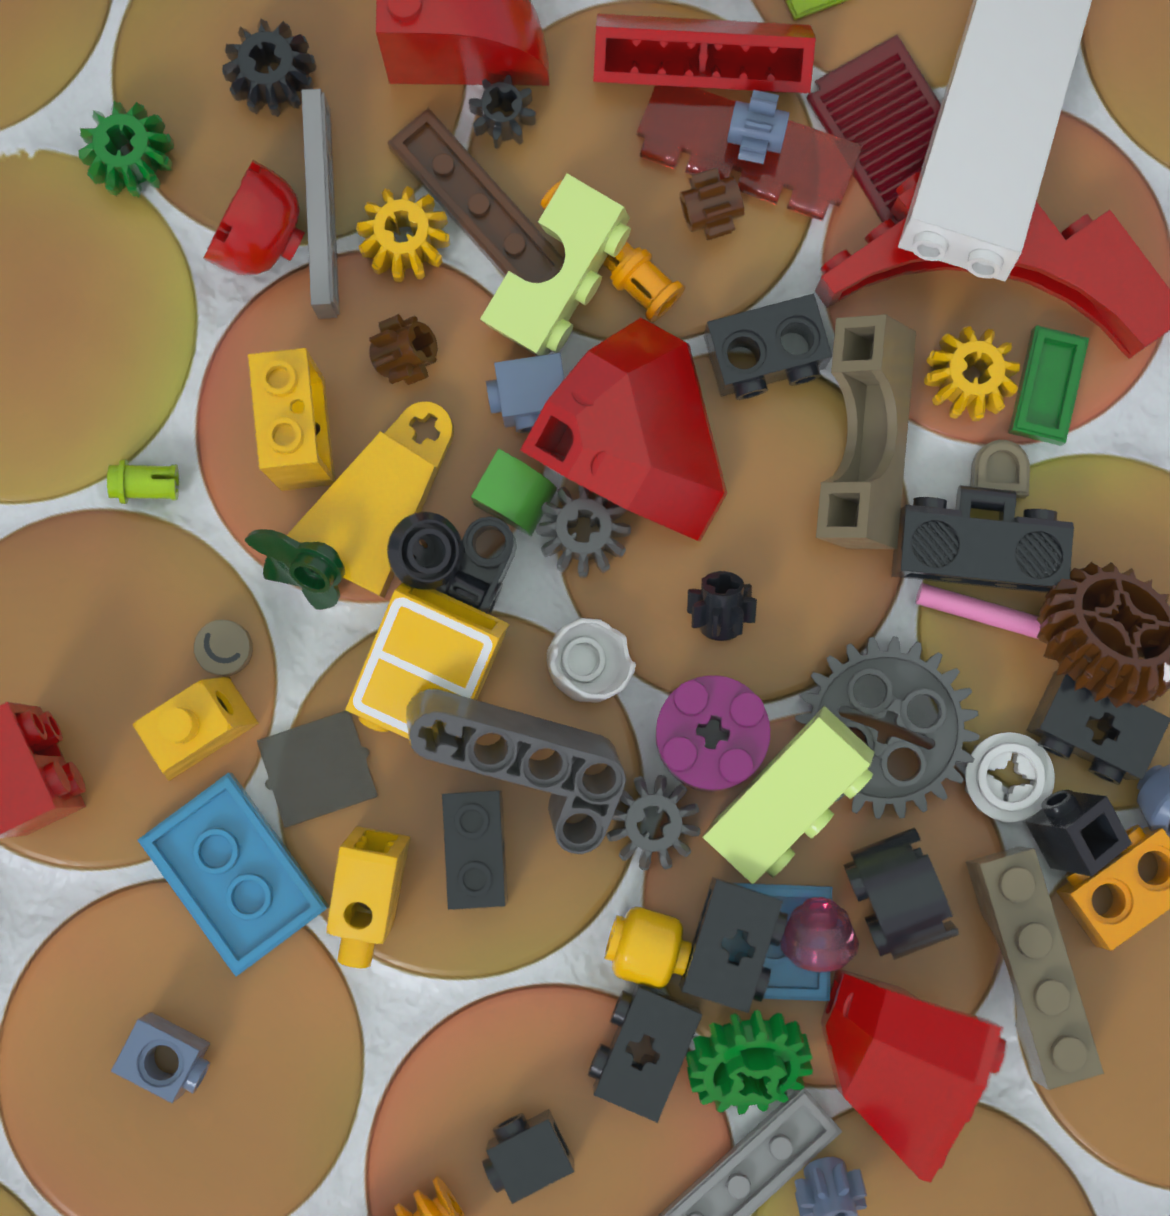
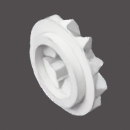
M999 733L986 738L974 746L971 754L975 758L974 762L966 763L964 766L965 791L971 797L977 810L997 821L1018 822L1031 818L1042 809V802L1052 795L1054 789L1055 773L1048 753L1044 748L1038 746V742L1020 733ZM1013 753L1012 763H1014V772L1022 775L1023 779L1030 780V785L1010 786L1008 794H1005L1003 801L1002 782L994 779V776L987 775V771L1005 769L1008 761H1011Z

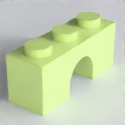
M567 173L538 221L548 235L564 244L565 261L561 270L555 277L542 283L528 282L508 271L480 320L536 356L548 355L551 350L558 353L572 332L573 324L568 321L578 304L587 305L599 288L602 276L597 273L608 254L616 257L630 235L631 228L626 225L630 217L625 207Z

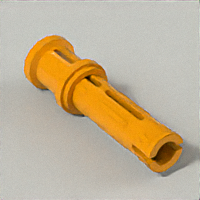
M562 180L557 182L543 197L540 205L544 210ZM626 241L616 257L608 254L603 265L612 273L610 279L613 281L612 285L618 291L625 289L646 310L645 317L650 322H655L677 302L683 294L685 286L680 281L672 282L651 262L652 254L647 249H642L641 247L634 249Z

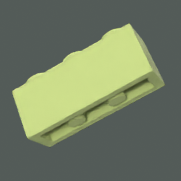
M823 706L713 820L703 838L752 884L765 872L773 878L794 857L795 852L790 846L803 833L811 839L816 836L834 815L829 807L843 793L849 799L853 798L868 783L873 773L867 768L871 765L875 752L828 708Z

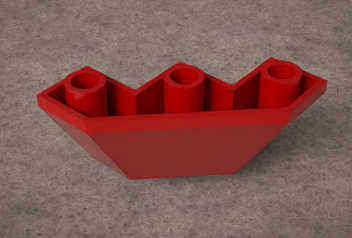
M642 317L585 353L547 399L520 451L567 479L624 509L696 541L702 540L727 495L690 344Z
M836 968L830 987V1001H826L821 1026L837 1090L920 1180L931 1183L937 1171L944 1166L947 1155L964 1125L971 1120L975 1107L987 1088L990 1073L997 1074L1001 1069L1006 1052V1040L1000 1038L1003 1027L989 1019L921 1000L899 986Z

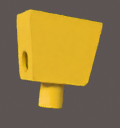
M220 677L202 679L138 719L132 725L168 781H171L259 724L231 678ZM218 697L224 703L228 712L221 706L217 699Z
M356 826L340 846L327 923V933L341 937L337 958L340 964L353 968L371 967L375 944H384L393 927L411 836ZM359 902L366 904L370 909L362 907Z

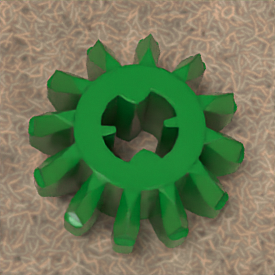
M113 101L112 115L105 117L100 111L93 110L92 117L97 123V127L80 128V136L88 145L78 150L79 158L84 165L90 166L87 175L95 184L105 182V188L110 194L118 196L126 186L133 197L139 198L142 191L141 183L147 181L150 186L160 188L161 182L155 172L157 170H172L173 163L165 154L174 149V142L169 134L163 133L166 125L159 115L148 116L145 107L137 102L126 112L120 102ZM130 144L133 150L124 156L121 148Z

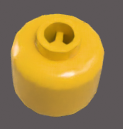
M633 907L626 913L625 917L616 915L604 959L612 961V970L616 977L650 988L662 989L669 983L673 973L681 976L684 975L692 943L682 940L683 926L679 919L642 907Z

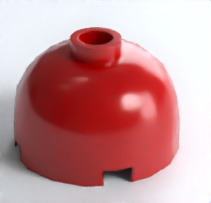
M252 160L203 259L223 270L238 275L256 276L269 271L280 257L291 261L305 232L296 227L300 206L297 194L292 187L276 172Z

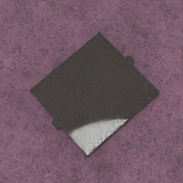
M343 711L257 740L269 778L265 782V787L273 790L284 828L379 797L366 759L370 756V750L362 747L352 713L348 711Z

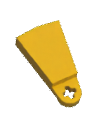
M427 401L417 402L406 408L385 433L380 431L287 536L300 543L322 542L331 546L339 554L340 560L345 567L344 579L385 598L394 576L387 557L389 537L395 526L402 519L422 511L446 452L453 441L454 427L448 413L438 404ZM430 417L436 418L434 427L440 434L439 438L436 441L426 438L422 444L416 443L417 433L412 427L413 423L416 420L425 423Z

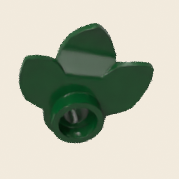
M270 529L254 530L247 535L245 542L259 553L267 556L263 569V577L266 580L301 587L304 596L316 610L327 609L337 604L340 598L338 584L345 575V567L340 560L339 554L331 546L322 542L300 543L281 532Z

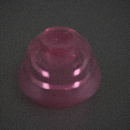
M814 897L806 900L802 905L793 910L786 924L780 948L786 957L799 968L814 972H829L846 966L857 955L859 940L848 913L829 898Z

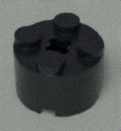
M915 827L850 852L853 861L843 865L858 902L869 898L874 914L864 918L880 957L891 953L894 960L959 935L957 927L951 920L943 923V920L953 917V914L928 854L923 855L920 847L912 849L911 844L921 840Z

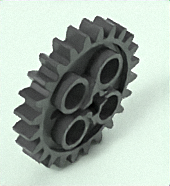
M895 636L892 637L887 651L881 652L875 638H869L867 654L860 655L857 649L850 643L846 645L848 662L842 664L831 655L826 658L832 671L829 678L819 673H812L811 678L821 689L818 694L801 693L800 698L813 706L811 713L796 715L795 720L802 724H807L825 706L847 727H854L860 730L865 736L866 745L875 752L871 765L867 768L873 773V776L853 797V813L857 814L865 801L872 802L873 813L876 819L881 818L886 804H893L898 817L904 818L906 802L911 800L922 812L927 811L925 794L931 791L942 800L948 798L941 784L945 778L958 783L963 782L964 779L954 768L956 762H974L975 758L961 749L963 742L979 740L980 736L973 731L964 729L965 721L979 716L978 711L962 709L960 702L972 693L971 688L954 690L950 684L956 679L960 671L955 668L941 674L937 670L942 658V654L939 652L931 656L926 662L921 660V643L918 641L914 643L907 654L900 652V642L898 637ZM866 675L879 678L886 690L883 701L878 706L872 708L859 704L853 692L856 681ZM917 695L928 696L937 704V719L929 727H917L908 718V704ZM847 706L875 718H884L887 711L892 712L896 715L894 724L931 738L934 741V746L931 749H926L894 736H889L885 744L877 741L878 731L876 729L840 716L839 708ZM902 747L914 751L919 762L916 773L909 779L904 780L892 777L887 767L888 757L891 752ZM843 793L835 802L844 797L845 794Z

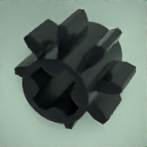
M507 75L503 82L494 84L484 79L482 81L484 92L482 98L469 99L470 112L481 116L473 123L475 135L479 136L487 132L493 138L494 147L497 149L501 146L502 141L514 139L518 144H522L523 125H536V112L532 109L524 108L532 101V90L525 88L519 92L512 85L511 75ZM501 107L504 112L512 110V115L505 117L500 111L494 113L493 110Z
M727 571L713 572L702 578L701 590H688L687 613L692 614L691 627L693 629L700 628L702 634L712 640L727 641L734 639L738 635L743 634V622L755 623L757 599L752 598V585L744 584L742 578L737 574Z

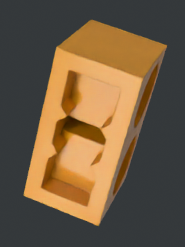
M1139 825L1132 826L1125 830L1132 844L1095 875L1087 876L1072 872L1065 874L1069 882L1056 890V892L1096 947L1112 951L1170 909V838L1163 828L1151 831L1149 827L1141 829ZM1151 852L1157 860L1158 870L1152 880L1145 882L1138 873V862L1145 853ZM1106 884L1112 892L1113 903L1106 913L1099 915L1093 908L1092 895L1099 886Z

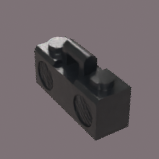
M959 485L955 510L947 509V500L916 497L913 500V505H905L900 511L897 549H894L891 577L1048 593L1053 585H1058L1062 578L1070 580L1074 525L1073 522L1057 521L1058 513L1047 509H1025L1023 517L1017 516L1015 518L1016 491ZM971 509L998 511L999 521L970 518Z

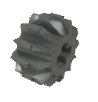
M579 485V499L573 500L569 490L566 487H561L557 490V493L564 507L561 509L549 502H545L542 506V512L556 522H542L536 526L538 535L556 537L541 547L542 554L548 557L562 550L563 554L557 562V570L560 572H565L569 568L572 559L579 560L578 575L581 578L588 576V560L591 559L595 560L598 569L602 573L609 571L610 564L603 552L607 551L616 557L622 558L626 551V548L621 543L611 537L623 538L631 533L630 525L626 523H612L626 512V509L617 504L606 509L604 506L609 500L600 495H597L595 500L589 499L590 490ZM583 517L590 519V527L596 524L599 527V532H592L589 542L585 543L577 541L576 532L572 535L568 533V528L577 527L578 518Z
M663 775L656 777L654 794H648L646 782L642 776L634 778V786L639 797L634 800L627 791L623 790L620 801L629 807L626 813L615 810L612 820L624 821V827L613 829L606 834L610 842L618 841L626 836L629 837L630 841L618 854L623 861L629 859L637 847L642 849L639 858V868L641 870L649 869L652 852H658L660 864L664 869L671 868L672 859L667 851V848L673 846L682 856L688 857L691 850L686 844L678 840L680 833L694 837L699 836L701 831L695 825L682 824V817L692 816L699 812L698 805L695 803L688 804L679 809L676 806V803L685 796L687 788L681 784L674 788L668 798L663 796L667 785V777ZM649 806H657L655 813L660 814L663 810L668 818V823L660 826L662 835L658 838L650 839L649 831H645L641 835L637 827V822L645 819L643 809Z

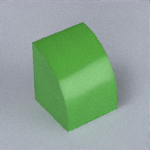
M498 448L471 498L476 507L531 537L544 515L542 512L543 504L545 502L550 503L558 489L542 474Z

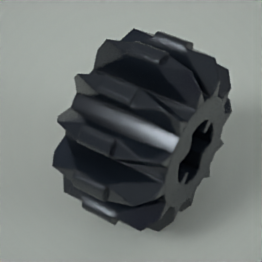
M260 18L257 33L251 34L249 30L240 27L238 35L242 44H226L225 53L230 62L222 65V73L226 81L232 82L230 92L236 101L247 99L249 110L255 114L268 104L272 115L279 117L282 110L281 103L288 101L290 106L299 109L301 101L297 91L302 92L303 89H313L314 83L308 74L316 71L317 66L314 56L307 53L309 45L303 35L292 36L290 26L284 21L271 32L268 22ZM278 63L279 66L273 71L270 64ZM267 66L269 73H261V69Z

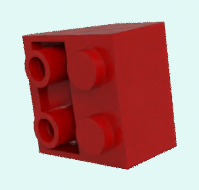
M6 702L0 705V838L29 835L86 807L81 796L86 791L84 780L73 762L66 763L57 744L63 740L59 725L49 711L43 712L41 707L13 702Z

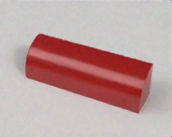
M597 13L593 82L810 94L816 37L811 25Z

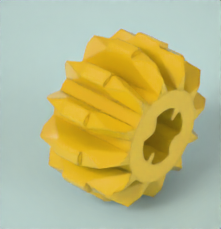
M408 185L404 188L402 197L399 200L394 199L393 193L389 189H384L382 198L385 205L380 207L375 203L367 202L364 209L371 220L357 223L356 229L359 236L365 238L359 245V250L364 258L374 257L372 268L379 275L392 266L393 279L400 283L405 277L406 269L412 268L414 276L418 280H422L425 277L422 263L426 261L432 266L440 267L443 261L437 249L450 246L449 234L441 230L448 224L446 213L444 211H433L435 201L429 194L421 197L415 203L414 190ZM410 227L414 237L407 234L408 241L396 242L394 232L401 235L399 228Z
M966 326L960 331L959 339L946 334L939 341L942 351L933 350L926 359V362L935 370L929 372L924 377V384L931 387L940 386L941 390L932 398V402L938 406L946 399L951 401L952 406L949 410L951 418L957 419L965 410V407H967L972 421H980L984 417L986 409L994 414L999 413L1005 407L1003 397H1012L1017 392L1018 386L1009 377L1016 375L1020 371V364L1014 361H1004V357L1012 350V343H1002L998 348L993 346L992 342L995 338L993 329H987L979 340H977L975 331L971 326ZM975 366L981 375L978 378H974L972 382H969L962 373Z

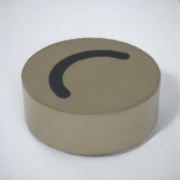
M229 620L212 621L201 628L195 638L194 654L196 660L203 669L219 676L237 674L248 665L252 657L253 644L251 637L242 626Z

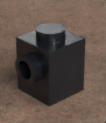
M1071 790L1058 791L1047 797L1041 804L1042 809L1025 822L1051 869L1093 876L1132 844L1108 797L1103 795L1072 792Z
M548 1109L529 1120H526L523 1113L518 1114L493 1128L496 1137L488 1141L486 1152L489 1158L482 1161L486 1175L495 1192L498 1193L505 1189L513 1204L573 1173L575 1160Z

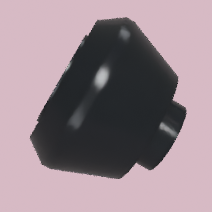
M417 512L405 517L395 526L388 540L387 557L393 573L401 582L416 589L428 590L442 586L455 575L462 560V541L457 529L448 519L436 513Z

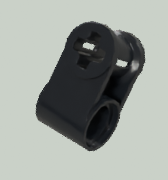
M489 516L479 518L470 524L462 539V560L457 572L448 582L437 587L436 590L490 615L501 592L502 582L515 557L517 545L515 536L508 525L498 518ZM487 530H497L505 536L506 544L503 552L495 558H482L476 552L477 538ZM460 588L477 596L478 600H472L457 593L456 590Z

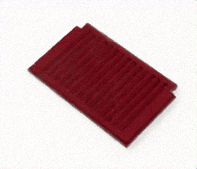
M898 35L891 37L816 80L815 84L819 90L808 94L806 97L882 223L891 218L895 225L899 222L893 217L890 210L899 196L896 193V189L909 177L921 171L941 107L939 100Z

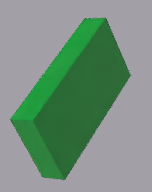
M1037 325L1031 330L1009 434L1058 446L1066 443L1089 338Z

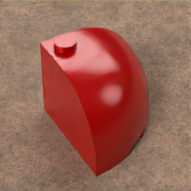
M376 0V35L389 84L482 85L484 79L494 84L503 82L507 75H511L513 86H550L548 54L544 34L531 0Z

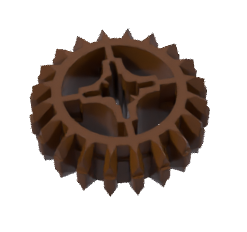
M1092 562L1085 568H1074L1070 572V580L1062 578L1057 586L1053 585L1045 596L1046 600L1040 608V614L1036 619L1041 625L1036 638L1047 644L1043 657L1057 660L1059 663L1057 675L1068 674L1075 681L1074 691L1083 687L1089 689L1095 702L1108 696L1116 708L1128 702L1137 708L1149 700L1154 701L1157 697H1162L1170 689V606L1167 603L1170 594L1157 593L1152 588V579L1146 582L1140 581L1136 578L1132 568L1124 573H1120L1112 562L1103 568Z

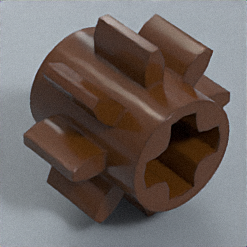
M717 168L691 175L692 178H689L691 189L682 191L679 194L683 215L690 232L704 229L707 241L732 233L735 230L733 219L744 216L743 200L735 178L731 176L720 180Z
M397 314L379 322L381 333L370 337L369 340L371 342L369 355L375 370L380 375L389 378V383L391 384L404 380L407 385L429 377L426 366L437 362L436 355L438 351L437 340L432 330L426 324L418 322L416 316L403 320Z

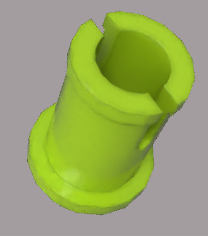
M121 459L119 465H109L108 496L109 498H119L121 504H127L129 498L178 500L179 490L176 489V486H179L178 465H129L127 460Z

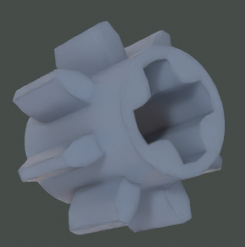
M753 90L750 103L735 102L727 142L740 145L738 159L764 164L766 151L781 154L790 112L776 109L779 95Z
M825 1157L814 1160L804 1168L805 1179H796L794 1181L797 1191L795 1196L800 1216H858L857 1210L866 1209L867 1207L865 1201L867 1193L861 1170L856 1169L847 1172L846 1164L840 1158Z

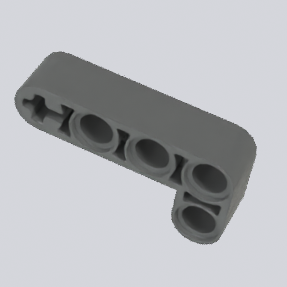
M428 689L412 697L407 705L406 720L411 747L419 756L431 761L552 793L549 799L548 811L557 843L562 849L572 854H584L591 852L601 844L626 781L615 746L609 739L599 734L442 690ZM496 733L501 735V738L492 745L485 746L475 743L484 734ZM543 748L555 750L549 758L544 760L530 758L533 753ZM597 763L607 764V767L598 774L589 775L584 773L591 765ZM578 813L587 814L586 818L581 822H566L572 815Z

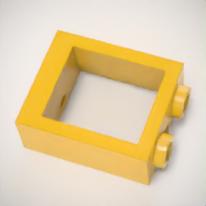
M306 348L248 354L259 469L281 491L332 485L335 482L325 378ZM315 424H317L320 427V432L317 435L315 431Z

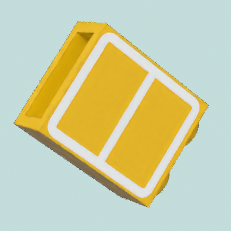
M401 583L393 592L345 710L359 716L358 720L372 730L379 732L391 731L409 739L406 720L407 705L412 697L419 692L436 689L478 700L510 624L435 589H416Z

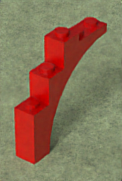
M921 171L909 177L896 189V193L899 196L890 212L899 223L895 225L891 218L884 221L864 238L868 243L866 246L853 255L845 249L828 260L820 268L824 275L821 276L815 292L827 308L862 288L901 275L940 270L968 271L967 269L939 260H924L911 251L898 248ZM1036 201L1022 253L1010 272L1008 279L1027 283L1068 303L1100 327L1128 359H1131L1170 331V289L1110 209L1094 221L1086 214L1060 233Z

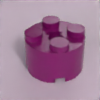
M701 676L682 683L666 699L657 720L656 746L664 766L679 782L699 791H722L742 783L759 768L770 744V722L762 700L746 685L725 676ZM710 720L718 721L719 730L727 733V741H718L714 749L704 747L705 738L701 735H696L697 727L706 728Z

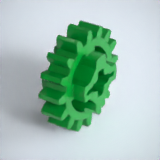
M755 1010L750 1020L742 1021L740 1016L734 1013L730 1015V1022L723 1026L713 1022L709 1024L711 1036H695L693 1039L695 1050L687 1051L686 1053L687 1072L692 1093L698 1092L700 1103L703 1105L715 1101L716 1110L721 1113L731 1105L737 1106L739 1115H744L751 1105H757L763 1112L768 1110V1104L776 1100L785 1103L789 1101L787 1090H802L805 1087L802 1076L812 1075L813 1072L810 1062L813 1057L806 1034L801 1033L797 1021L785 1025L783 1014L778 1012L771 1016L769 1020H763L761 1011Z

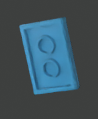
M233 773L224 775L138 839L140 845L235 977L329 908V905Z

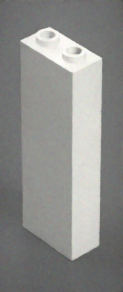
M973 0L898 248L911 251L924 260H939L967 269L971 274L980 278H995L1006 281L1023 250L1092 0Z

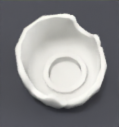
M579 618L557 630L547 650V667L554 685L574 701L591 703L604 701L622 692L635 672L636 663L631 660L629 655L627 637L600 619Z

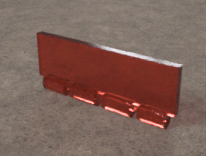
M655 85L637 130V136L645 138L640 151L641 158L676 169L682 152L690 154L685 173L689 175L717 168L721 180L731 177L733 170L741 172L738 181L740 192L774 205L778 204L783 187L793 191L787 209L823 221L829 204L840 207L862 145L788 120L781 154L766 151L764 164L738 159L740 145L727 142L736 101L696 87Z

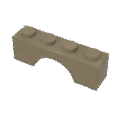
M886 314L836 318L831 373L838 382L845 400L848 431L846 448L839 468L831 478L821 482L816 538L847 549H897L916 331Z
M1018 846L967 861L966 865L981 914L998 943L1011 980L1017 1009L1015 1026L1031 1079L1046 1089L1051 1090L1104 1074L1035 848Z

